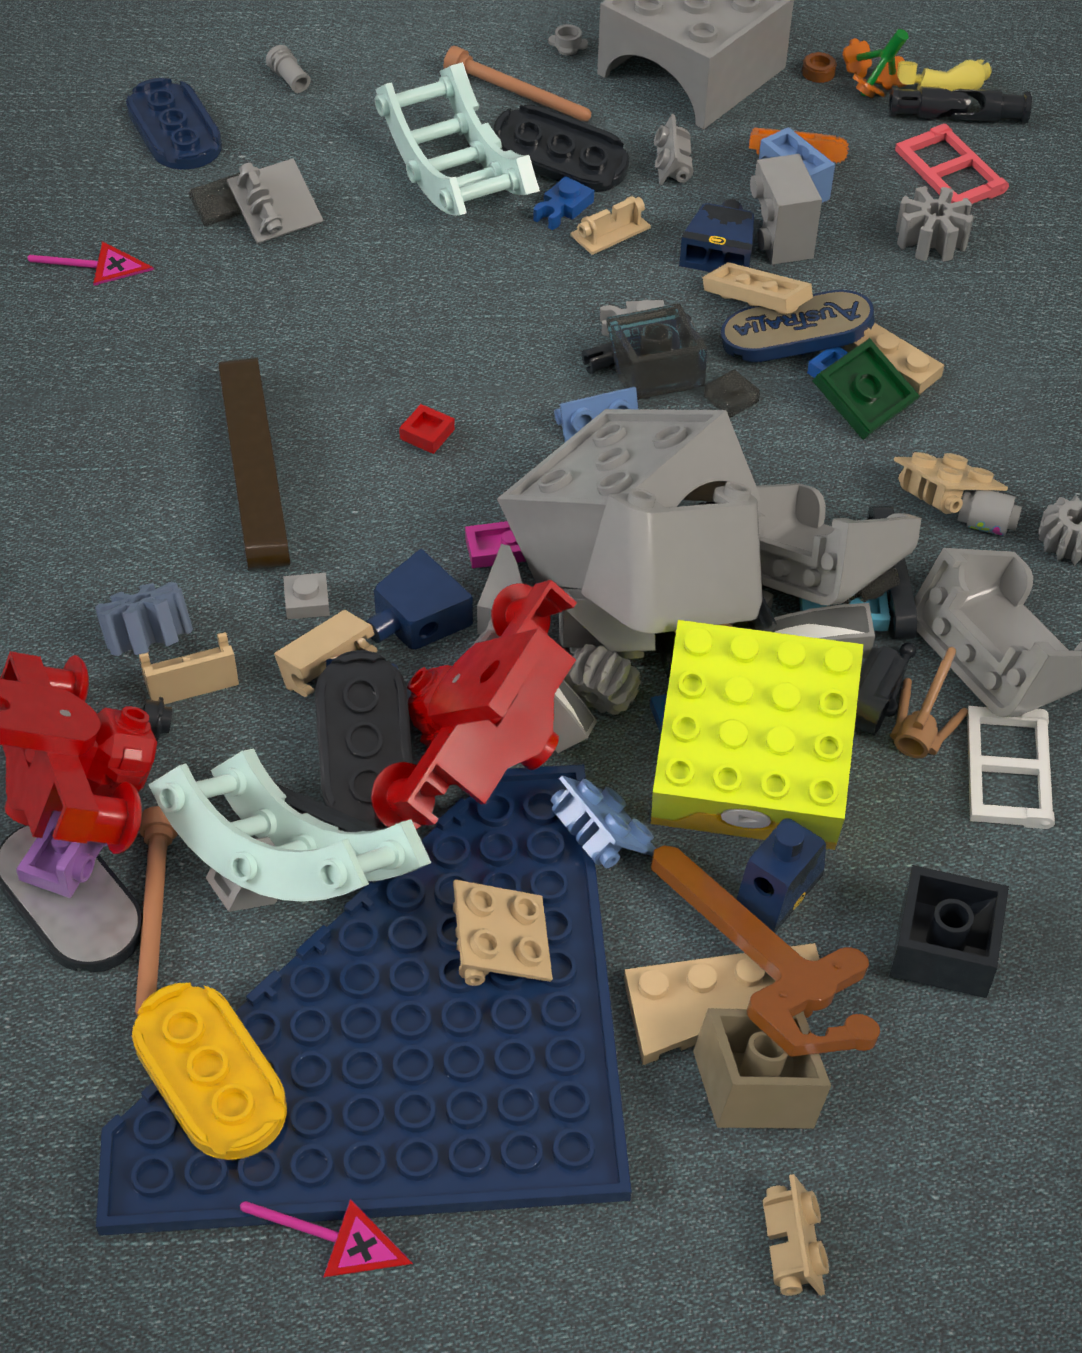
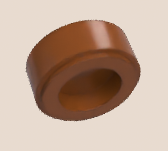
M822 52L811 53L803 60L802 75L807 80L816 83L831 81L835 77L837 62L829 54Z

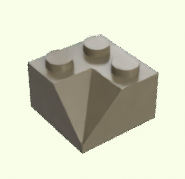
M708 1008L693 1053L717 1128L814 1129L831 1087L820 1054L791 1057L750 1020L747 1015V1009ZM802 1011L793 1016V1019L801 1033L808 1034L810 1028Z

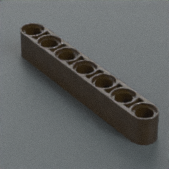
M258 357L218 362L248 571L290 566L287 535Z

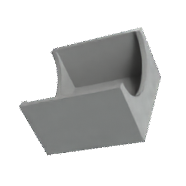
M605 0L600 3L597 74L606 78L611 70L633 55L642 56L656 62L671 73L684 88L694 109L695 125L705 129L786 68L794 0Z
M605 409L499 496L497 500L536 584L552 580L560 587L582 589L609 494L629 493L630 489H641L655 495V501L667 508L677 507L682 500L714 502L712 497L716 487L725 486L727 482H736L749 487L751 495L758 502L761 500V497L726 410Z

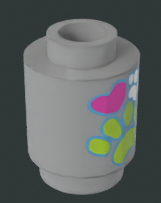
M965 490L962 499L963 505L959 511L957 521L967 523L968 528L1006 536L1007 529L1016 531L1022 507L1014 505L1016 496L991 490Z

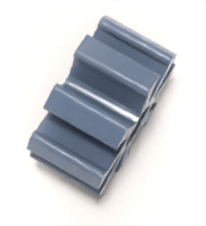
M168 582L155 589L154 583L141 585L137 594L130 595L119 592L110 596V603H100L95 607L104 640L111 655L119 656L130 649H133L134 655L148 653L150 644L157 642L170 646L179 641L177 635L192 632L193 627L181 588H178L177 583Z

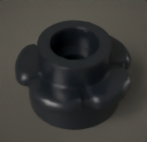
M159 697L158 701L145 699L143 711L149 715L148 722L158 741L161 733L169 734L172 707L164 706L163 697Z

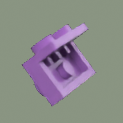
M54 811L43 837L36 838L16 868L19 881L71 898L80 882L84 883L89 879L96 857L103 846H108V844L91 841L85 844L54 840L52 835L61 814L59 811Z

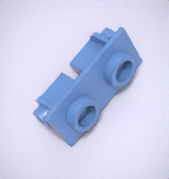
M636 387L561 403L560 408L554 410L557 424H562L564 441L569 440L605 409H638Z

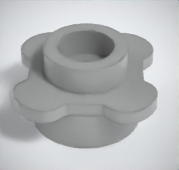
M571 24L557 27L555 35H551L548 38L549 45L555 46L561 55H573L577 53L578 49H586L588 47V41L582 39L581 29Z

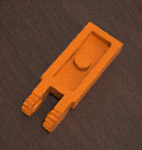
M752 129L749 149H757L756 153L759 154L761 139L781 130ZM794 131L832 162H836V164L837 162L841 163V161L847 158L849 143H847L844 137L841 138L839 136L837 138L833 135Z

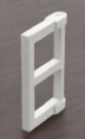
M968 706L967 735L970 821L1024 825V827L1048 829L1055 825L1048 736L1049 716L1046 710L1034 709L1018 717H1000L992 713L987 707ZM980 724L1035 728L1037 759L982 756ZM982 771L1037 775L1039 809L984 805Z

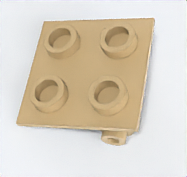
M914 452L912 457L894 458V461L904 466V469L899 474V482L902 489L945 514L957 513L963 505L961 498L964 490L1007 491L1008 489L1006 485L993 479L994 474L991 471L967 465L968 459L960 455L945 453L943 458H936L926 453Z
M454 880L455 902L453 904V911L457 919L455 932L458 938L457 949L460 952L461 962L459 974L462 978H465V983L471 986L484 983L485 976L489 972L551 982L553 978L542 896Z

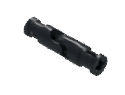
M892 85L888 113L889 117H895L896 114H913L923 119H937L950 116L957 120L999 122L1000 119H1019L1021 123H1028L1032 108V95L1029 91H1025L1023 95L1003 94L1001 90L956 89L950 91L940 87L923 86L919 90L899 89L898 85ZM970 97L979 102L980 111L967 113Z

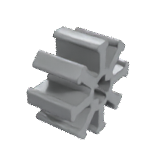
M926 186L916 188L914 200L904 196L901 201L896 232L899 233L897 244L901 249L917 244L915 258L923 261L927 260L930 248H935L938 251L942 261L952 260L955 248H959L960 251H965L967 248L974 218L973 215H970L972 203L967 198L951 203L954 190L942 187L939 199H933L928 193Z

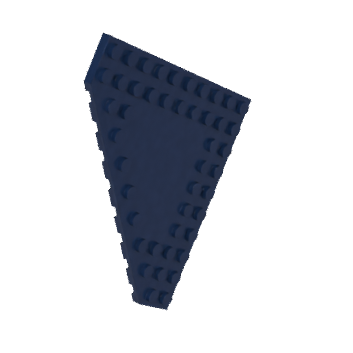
M584 764L545 766L534 770L507 768L485 804H479L471 796L466 800L461 798L438 819L436 827L421 840L431 864L400 876L378 880L376 883L369 882V885H366L344 905V912L328 927L325 925L320 927L296 949V956L279 972L276 970L271 972L246 995V1002L235 1013L279 1077L286 1097L287 1113L284 1125L276 1139L269 1146L252 1156L235 1160L219 1159L205 1154L190 1141L154 1082L141 1092L142 1098L124 1115L120 1116L117 1114L102 1128L96 1217V1228L99 1236L278 1224L242 1212L240 1204L244 1201L307 1222L343 1220L350 1199L369 1218L631 1201L630 1173L596 866L592 858L582 847L583 845L577 842V835H572L552 811L553 804L551 802L552 796L557 791L567 789L559 779L562 775L580 782L582 779H586ZM454 880L542 896L553 978L551 982L489 972L485 976L484 983L471 986L465 983V978H462L459 974L461 962L460 952L457 949L458 938L455 932L457 919L453 911V904L455 902Z

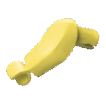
M983 59L977 61L966 60L947 72L924 68L922 74H916L917 63L900 61L898 63L897 76L902 84L911 85L917 83V90L922 86L940 87L950 91L956 89H980L984 81L991 75V66L988 62L982 65L985 61Z

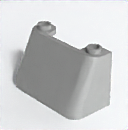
M727 482L725 486L716 487L712 497L716 504L666 508L655 501V495L641 489H630L629 493L609 494L581 594L624 625L644 633L676 631L678 620L721 625L756 619L762 603L757 499L751 495L749 487L736 482Z
M800 483L756 486L761 500L758 502L761 581L764 586L820 605L841 604L911 554L917 546L922 519L920 517L906 513H896L883 519L854 521L848 518H835L832 521V526L824 524L826 512L824 497L816 488Z
M943 548L914 598L917 611V632L942 659H944L948 648L954 647L956 649V654L950 668L996 716L1018 717L1081 690L1082 641L1074 651H1069L1024 605L1033 587V575L1029 566L1015 552Z

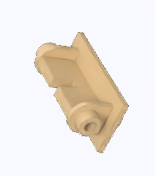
M630 196L625 201L612 206V214L609 210L605 209L594 215L582 218L581 223L577 226V230L571 232L570 236L591 255H594L650 229L651 225L641 217V212L645 210L643 200L640 197Z
M794 1174L789 1175L791 1190L787 1191L785 1186H772L766 1190L767 1197L762 1201L768 1237L773 1240L788 1236V1242L769 1246L774 1284L780 1287L781 1294L783 1295L799 1294L802 1292V1285L808 1283L811 1284L820 1296L825 1295L822 1275L829 1273V1264L822 1242L816 1239L814 1224L821 1222L819 1204L813 1191L807 1192Z

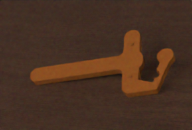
M664 845L654 849L651 859V870L776 981L752 994L747 1007V1015L752 1022L788 1055L793 1057L852 1049L867 1051L874 1048L880 1034V1027L869 1016L863 1014L850 1015L846 1019L844 1026L827 1028L825 1036L814 1035L810 1030L808 1034L801 1033L793 1019V1016L802 1011L805 1017L808 1018L813 1014V1011L828 1007L836 993L862 980L869 966V960L863 952L852 947H843L819 960H807L678 848Z

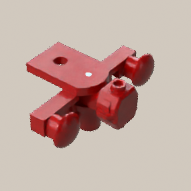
M554 581L540 582L535 584L534 587L523 583H516L502 589L494 599L491 609L492 626L495 633L501 637L475 643L453 666L444 665L431 669L423 667L412 676L407 685V688L411 691V696L408 699L409 715L413 725L422 732L420 741L429 747L417 765L409 762H397L383 769L375 779L371 794L372 806L378 819L389 828L410 819L416 829L422 825H435L439 819L432 814L435 796L444 795L450 785H458L479 804H485L507 768L521 763L528 770H534L545 763L552 755L559 742V735L553 731L554 694L576 659L547 635L551 622L550 615L572 609L577 604Z
M10 651L0 677V745H2L6 756L7 801L4 807L5 812L14 821L29 826L33 837L42 838L53 811H59L61 814L52 835L54 840L85 844L88 841L107 843L113 854L125 852L135 841L140 829L142 804L139 792L146 783L155 759L157 740L148 722L149 715L142 709L133 706H126L122 710L104 708L97 714L85 702L89 689V675L86 664L79 656H71L64 668L59 669L44 666L40 656Z

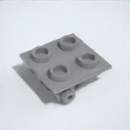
M294 158L261 169L254 167L252 163H245L239 168V176L227 179L228 185L257 244L324 221Z

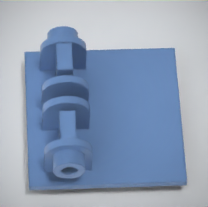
M563 775L559 778L567 789H561L552 796V811L572 835H577V842L583 845L582 847L596 865H603L605 868L614 866L620 859L618 852L622 847L650 856L653 855L654 849H656L650 842L654 838L653 834L643 823L629 817L624 811L627 804L617 792L610 787H605L604 790L598 788L586 779H582L580 782Z

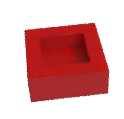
M420 404L400 426V440L434 454L455 430V418Z

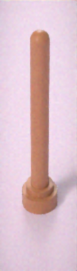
M452 46L445 56L444 69L463 62L466 74L473 75L580 121L587 122L591 118L592 114L588 108L475 62L465 49Z
M159 806L145 809L142 812L140 834L148 845L135 1005L137 1016L142 1003L157 991L167 846L178 835Z

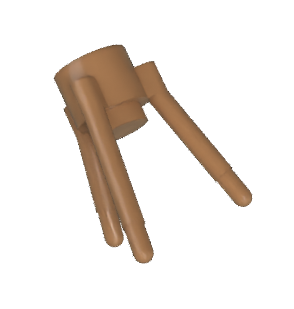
M954 647L948 648L920 711H914L908 716L912 680L905 678L903 681L896 724L890 737L894 739L897 749L909 757L923 758L928 753L936 755L943 741L968 714V710L962 708L939 732L936 727L937 722L935 718L930 715L956 654Z

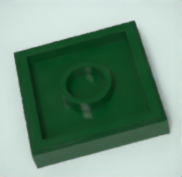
M870 338L818 373L812 380L862 440L869 437L920 398V395Z

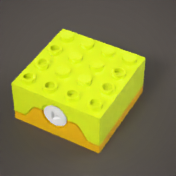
M678 620L653 787L651 824L766 840L783 819L790 818L821 837L826 842V849L835 850L845 820L864 644Z

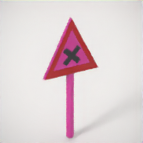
M103 241L98 261L29 255L27 257L28 261L33 263L96 268L94 286L154 270V267Z
M351 1199L339 1232L247 1201L240 1204L242 1212L335 1242L323 1277L413 1264Z

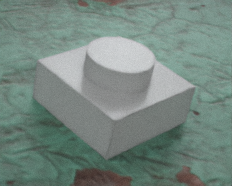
M326 573L283 576L287 620L330 616Z

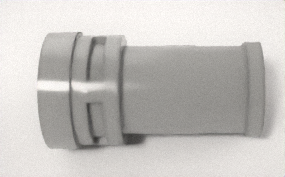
M277 45L268 52L266 56L267 66L277 76L282 77L294 92L300 93L309 87L311 82L310 76L297 64V59L287 46Z

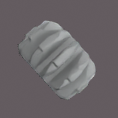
M1077 495L1071 501L1059 497L1054 505H1048L1047 509L1043 512L1038 530L1039 540L1044 542V552H1056L1057 562L1067 558L1075 566L1082 559V501H1080Z
M585 644L583 648H579L576 651L575 655L572 656L576 661L564 678V681L582 699L587 708L593 707L600 713L607 711L612 715H619L621 711H626L639 692L637 689L641 681L639 679L640 672L637 668L631 666L629 659L620 657L617 651H608L604 646L595 647Z

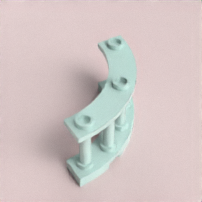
M463 62L439 71L441 77L439 82L397 94H395L392 82L375 89L377 93L375 96L376 109L381 117L385 116L392 137L406 164V171L412 183L416 182L424 194L440 210L453 216L467 213L464 202L502 190H507L516 195H528L539 191L530 156L519 155L512 150L505 152L501 150V140L489 123L481 124L475 111L478 110L479 104L471 88ZM440 96L449 98L455 114L454 119L410 131L401 107ZM454 133L464 135L470 145L468 148L427 159L418 146L420 143ZM473 161L477 164L481 163L484 167L483 170L459 177H448L439 172Z
M254 748L241 751L211 770L213 778L195 781L187 764H182L149 784L158 806L187 846L220 875L260 895L280 900L301 902L325 900L348 894L369 885L368 881H378L400 876L431 864L411 819L382 830L345 832L308 813L300 814L285 802L286 795L270 778ZM224 795L241 820L229 822L207 798ZM255 835L258 838L269 837L275 846L258 841L251 836Z

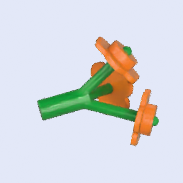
M898 29L884 49L870 51L868 42L859 41L857 38L851 39L849 46L843 49L842 54L848 73H854L852 78L859 82L856 88L861 91L862 96L867 95L873 98L875 94H878L883 98L886 94L874 85L875 82L882 84L884 89H891L892 85H898V87L906 86V84H902L897 76L898 63L905 60L901 56H896L909 38L905 30ZM880 57V62L867 81L864 79L867 75V68L871 67L873 58Z

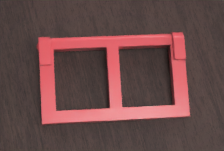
M947 124L933 127L926 133L896 144L895 151L939 195L942 187L952 189L941 177L972 166L988 181L984 185L961 194L953 191L951 203L967 198L973 204L986 198L991 199L1001 195L1009 188V183L1000 178L952 132V129ZM945 140L961 156L930 168L914 151Z

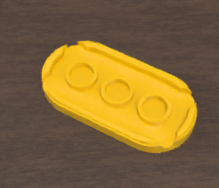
M191 983L171 984L151 994L142 1003L137 1012L138 1017L132 1029L133 1044L140 1062L190 1141L205 1154L226 1160L246 1158L269 1146L280 1133L286 1119L287 1104L284 1088L279 1077L225 997L213 988L205 985L204 989L192 987Z

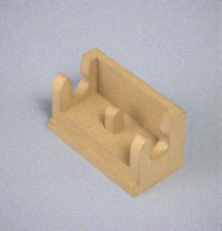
M343 610L275 652L274 655L286 688L307 697L314 692V689L307 685V683L324 672L327 659H335L341 654L356 650L376 653L378 651L377 648L365 640L375 635L372 625Z
M227 633L217 634L219 645L217 648L155 664H150L148 653L139 654L142 674L150 700L158 701L159 697H163L164 704L239 685L235 656L232 646L228 644Z

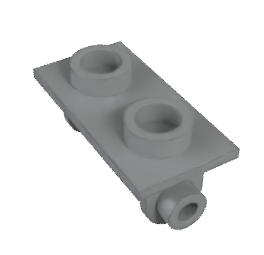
M674 114L670 116L665 126L661 125L658 128L654 138V145L657 146L655 167L658 168L660 185H663L667 177L684 183L693 175L692 157H689L691 154L690 133L685 128L676 126Z

